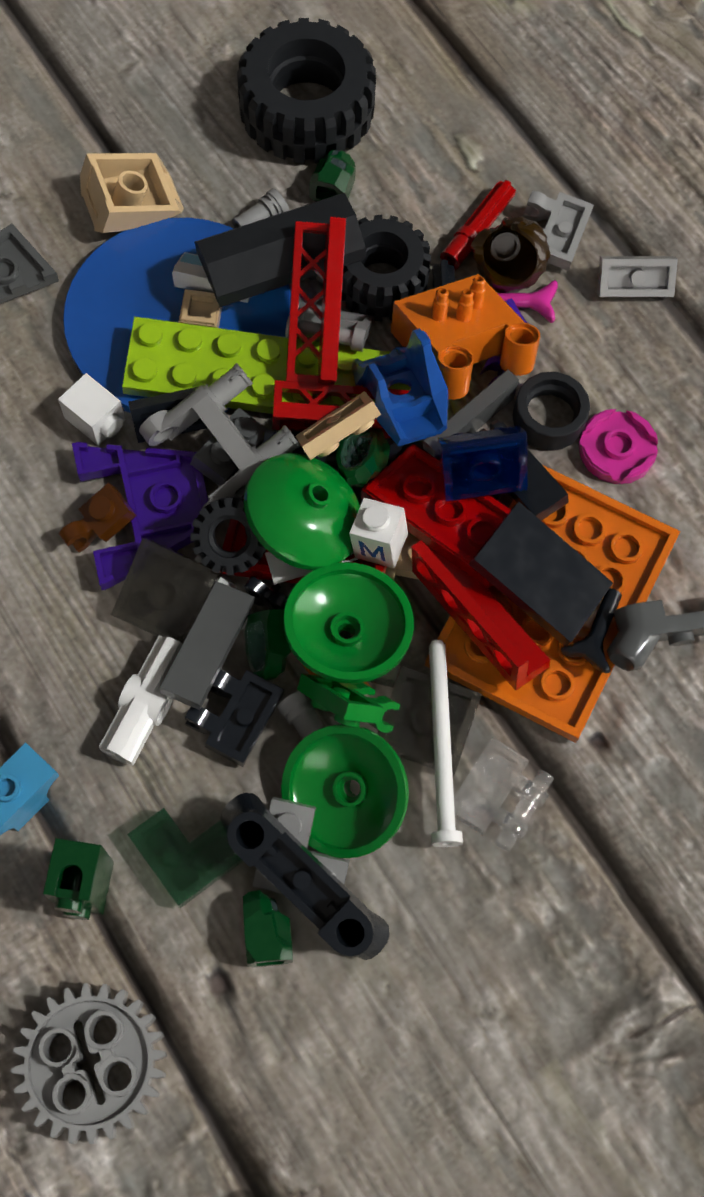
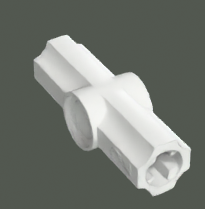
M158 636L138 675L133 674L125 684L118 701L119 710L109 725L104 738L101 740L99 745L100 751L119 762L134 765L155 725L159 726L171 707L173 699L161 694L160 686L183 645L180 641L168 636Z

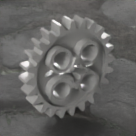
M84 983L81 997L77 998L75 993L67 987L64 989V1003L60 1005L55 999L48 997L46 1000L50 1012L47 1015L37 1011L31 1013L33 1019L38 1024L35 1030L21 1028L20 1032L29 1039L27 1046L13 1048L14 1053L25 1058L24 1064L11 1068V1073L24 1075L25 1082L19 1084L14 1089V1093H29L31 1097L21 1108L23 1112H30L36 1109L40 1111L34 1126L42 1127L50 1120L53 1122L50 1137L58 1138L65 1128H68L70 1144H77L82 1131H86L89 1144H97L99 1131L103 1129L107 1137L113 1140L117 1138L116 1123L120 1122L125 1128L132 1130L134 1128V1122L131 1117L133 1111L148 1115L149 1110L142 1101L145 1095L159 1098L160 1093L151 1086L152 1079L166 1078V1073L156 1069L155 1062L168 1056L167 1052L154 1050L153 1045L159 1042L164 1037V1034L162 1032L149 1033L148 1028L156 1020V1017L153 1014L145 1015L141 1018L138 1016L144 1004L138 999L128 1007L125 1006L128 998L127 991L121 989L115 998L111 999L110 986L103 984L98 995L94 996L91 985ZM105 1018H112L117 1025L116 1036L109 1043L101 1045L95 1039V1027L99 1021ZM77 1022L83 1023L88 1051L101 1058V1061L94 1065V1071L105 1095V1103L102 1105L98 1104L92 1074L89 1071L80 1070V1064L86 1061V1054L76 1033L75 1024ZM66 1035L71 1041V1052L65 1060L55 1062L50 1055L51 1043L55 1038ZM125 1063L131 1070V1081L125 1089L115 1091L111 1088L108 1081L109 1072L115 1065ZM73 1081L81 1082L86 1092L84 1102L76 1109L67 1107L63 1098L65 1088Z

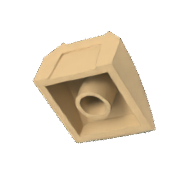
M156 153L86 154L80 173L81 197L84 198L91 216L94 231L108 233L131 230L172 218L183 212L184 207L171 175Z

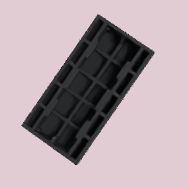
M338 194L195 241L198 257L219 307L291 284L295 221L328 224L330 217L346 218L344 266L366 259V247L358 220L346 194ZM303 233L302 247L314 260L325 250L326 235ZM303 257L301 258V270L308 265ZM324 258L318 263V266H319L323 271H324ZM311 269L302 278H300V280L315 276L317 274L313 269Z

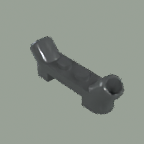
M662 600L636 603L616 609L613 614L618 633L608 647L607 653L610 661L622 670L634 671L641 669L659 641L668 640L670 646H679L695 641L694 636L704 635V611L666 616Z

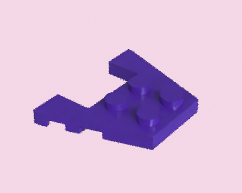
M84 442L72 443L80 482L122 474L127 503L137 515L131 520L135 542L93 551L101 590H107L194 542L191 541V533L194 529L192 524L194 519L200 514L199 512L202 507L209 501L203 474L190 465L193 456L197 452L146 448V451L123 449L121 445L107 444L106 448L89 447Z

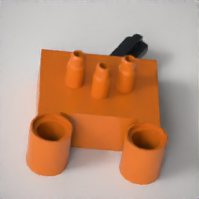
M443 259L440 261V264H434L432 267L433 289L394 301L391 333L403 347H407L412 330L420 328L427 333L431 340L433 354L447 385L449 399H461L467 395L473 364L501 354V368L504 371L509 370L517 376L527 375L534 369L540 342L539 330L535 326L525 323L479 274L455 281L454 266L449 265L448 260Z

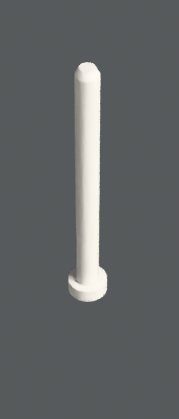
M433 640L429 645L438 831L431 833L432 846L455 847L463 844V835L461 831L455 829L446 646L442 640Z

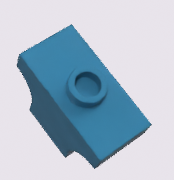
M26 742L0 767V835L10 829L19 831L50 800L47 797L48 790L59 777V774Z

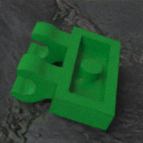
M302 673L297 687L298 691L312 699V706L334 713V720L340 724L359 727L360 722H366L380 732L389 733L393 731L394 726L382 720V718L389 709L399 710L400 704L387 696H378L376 698L364 696L366 694L375 695L376 690L363 682L341 683L325 679L321 676Z

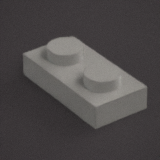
M600 256L597 295L599 297H674L678 259L675 256Z

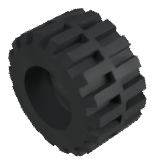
M374 215V220L369 221L366 217L358 220L366 247L367 258L343 266L341 301L346 300V308L351 312L357 309L359 314L374 316V321H382L383 317H389L390 321H392L394 301L427 291L431 264L430 246L428 241H423L424 234L419 229L413 231V224L407 220L401 223L398 222V217L390 215V219H382V215ZM375 263H386L396 267L398 270L393 273L379 274L370 271L366 267Z

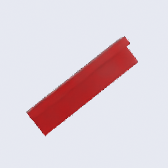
M330 217L328 224L295 221L286 381L335 384L337 381L346 218ZM303 233L326 235L325 250L314 260L302 247ZM303 257L308 265L301 270V258ZM323 258H324V271L318 266V263H319ZM311 269L323 281V290L312 299L300 288V278ZM300 296L306 305L298 311ZM322 298V309L320 311L315 303ZM309 308L321 321L320 330L310 339L297 327L298 318ZM298 336L304 344L296 350ZM320 337L318 351L312 343ZM306 348L318 359V375L295 374L296 357Z
M275 380L272 430H280L286 425L290 431H304L341 407L319 405L328 396H337L344 403H347L351 400L350 397L355 398L365 391L371 399L374 398L367 388L360 386ZM388 389L390 393L395 395H403L410 391ZM282 392L300 394L308 404L282 402ZM311 395H318V396H317L315 399H313ZM374 419V424L371 428L380 429L386 438H391L378 421Z
M422 540L411 546L412 572L515 691L549 668L550 659L482 583L458 568L435 550L431 551Z

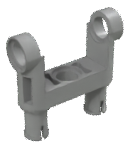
M237 363L210 386L201 384L174 408L161 410L151 415L143 422L139 429L140 434L149 446H155L168 438L172 441L201 418L240 470L208 496L210 500L202 509L211 502L224 497L236 496L244 499L247 482L260 464L273 456L292 453L295 449L301 447L286 425L258 448L255 446L251 447L224 412L226 410L225 405L253 384ZM228 519L221 521L218 525L224 523Z

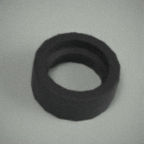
M541 372L528 378L519 388L512 412L514 427L520 437L533 447L543 450H561L573 444L582 434L590 412L589 396L583 386L571 376L559 372ZM540 395L559 397L572 408L574 412L573 420L564 427L551 428L541 425L528 412L529 402Z

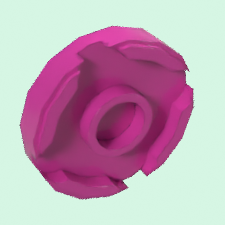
M608 409L594 415L586 423L578 444L580 459L587 470L602 481L612 484L632 483L643 478L654 465L658 453L657 434L650 423L637 413L628 410L625 413L615 412L616 409Z

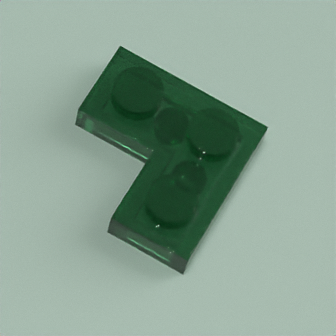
M163 808L127 834L179 908H182L243 862L230 847L227 831L223 827L221 820L189 843L165 808Z

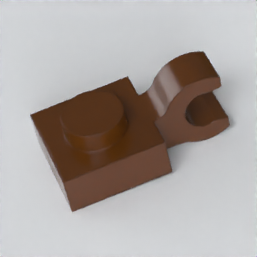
M108 482L78 509L84 518L64 526L59 535L67 546L73 545L80 553L97 536L105 542L109 541L137 515L117 488Z

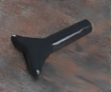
M609 588L603 597L589 634L578 642L562 647L560 650L561 654L569 658L584 657L597 670L603 673H610V667L604 655L603 642L614 617L613 612L617 609L622 597L618 590Z

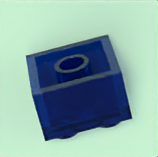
M520 426L498 427L487 431L466 434L457 433L437 438L446 501L528 490L527 434Z

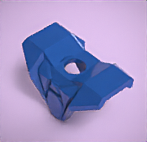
M420 328L412 330L407 347H396L389 354L365 361L353 360L352 372L355 386H363L370 391L375 399V405L381 413L375 419L398 446L439 435L447 429L448 388L433 354L431 340L425 331H422ZM403 383L408 385L411 390L403 395H395L390 393L388 388L394 384Z

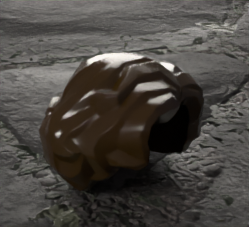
M505 217L496 228H485L477 234L470 247L474 254V260L477 263L479 275L498 293L518 292L534 285L538 278L546 271L547 262L551 255L547 236L542 227L537 222L527 220L524 217Z

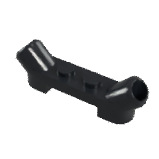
M242 793L227 803L221 812L220 820L227 831L228 843L232 850L250 868L254 865L319 929L318 934L335 951L341 955L356 956L363 960L372 959L382 951L390 935L387 922L369 910L267 810L258 796L253 793Z

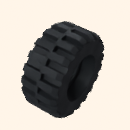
M299 18L298 22L290 23L289 20L278 23L277 28L273 29L270 26L260 33V39L255 37L241 55L238 63L239 70L237 71L241 121L245 124V130L250 138L253 140L257 139V145L265 151L269 152L271 149L274 151V156L286 160V157L294 158L295 163L305 164V160H314L315 163H318L320 159L324 158L332 150H342L345 152L347 147L351 150L361 142V137L367 134L371 127V120L374 117L376 68L373 66V58L370 52L364 48V44L355 35L350 37L349 31L340 25L336 27L330 26L329 21L319 19L318 22H309V18ZM310 82L323 85L333 92L315 100H299L286 96L280 91L293 84Z

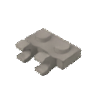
M538 191L531 192L523 217L536 222L548 220L545 229L542 228L547 236V243L551 253L547 263L567 271L569 270L594 204L559 192L556 200Z

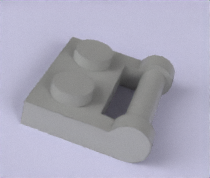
M299 302V309H298V311H299L304 305H306V303H304V302ZM316 305L321 311L322 306ZM310 308L298 318L297 327L306 337L311 338L320 330L321 321ZM341 310L339 343L350 345L351 350L363 352L365 342L372 330L374 316ZM289 316L286 324V337H288L289 331Z

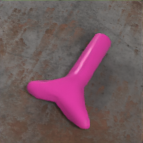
M556 280L532 293H498L504 301L513 299L518 308L533 309L550 323L555 321V312L550 303L558 288Z

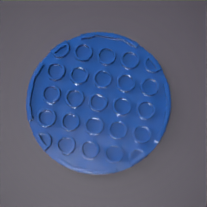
M167 218L118 233L99 246L77 271L68 290L64 306V333L69 352L81 376L87 373L121 401L124 411L131 413L128 401L147 398L123 394L122 389L134 317L178 322L185 289L174 287L172 276L174 266L184 252L198 255L195 241L234 228L205 219ZM289 285L250 297L248 303L238 301L223 306L219 328L286 337L285 331L290 314L291 297ZM226 408L224 412H228L232 410V408Z

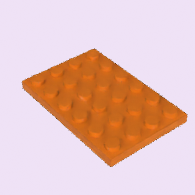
M543 465L568 493L569 503L543 519L542 522L613 582L610 588L618 590L622 594L617 609L631 604L646 602L681 531ZM514 499L509 509H511L517 503ZM492 585L488 589L489 592L550 659L548 669L515 691L455 620L449 616L437 640H442L446 646L448 678L574 743L577 742L615 666L610 661L607 653L608 647L618 633L614 617L603 642L604 655L610 667V673H603L594 668L584 657L569 658L561 654L560 650L564 646ZM602 600L570 644L582 640L589 634ZM429 655L424 665L430 668Z

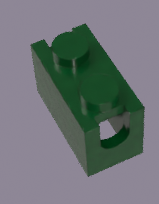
M55 838L43 895L55 904L54 909L63 911L62 915L65 917L89 920L90 913L103 915L114 861L102 845Z

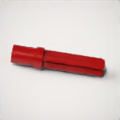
M510 181L497 182L467 222L455 232L454 238L440 254L441 260H448V264L453 265L454 269L459 268L470 252H472L470 249L471 243L477 234L485 228L489 229L515 196L516 189L512 187Z

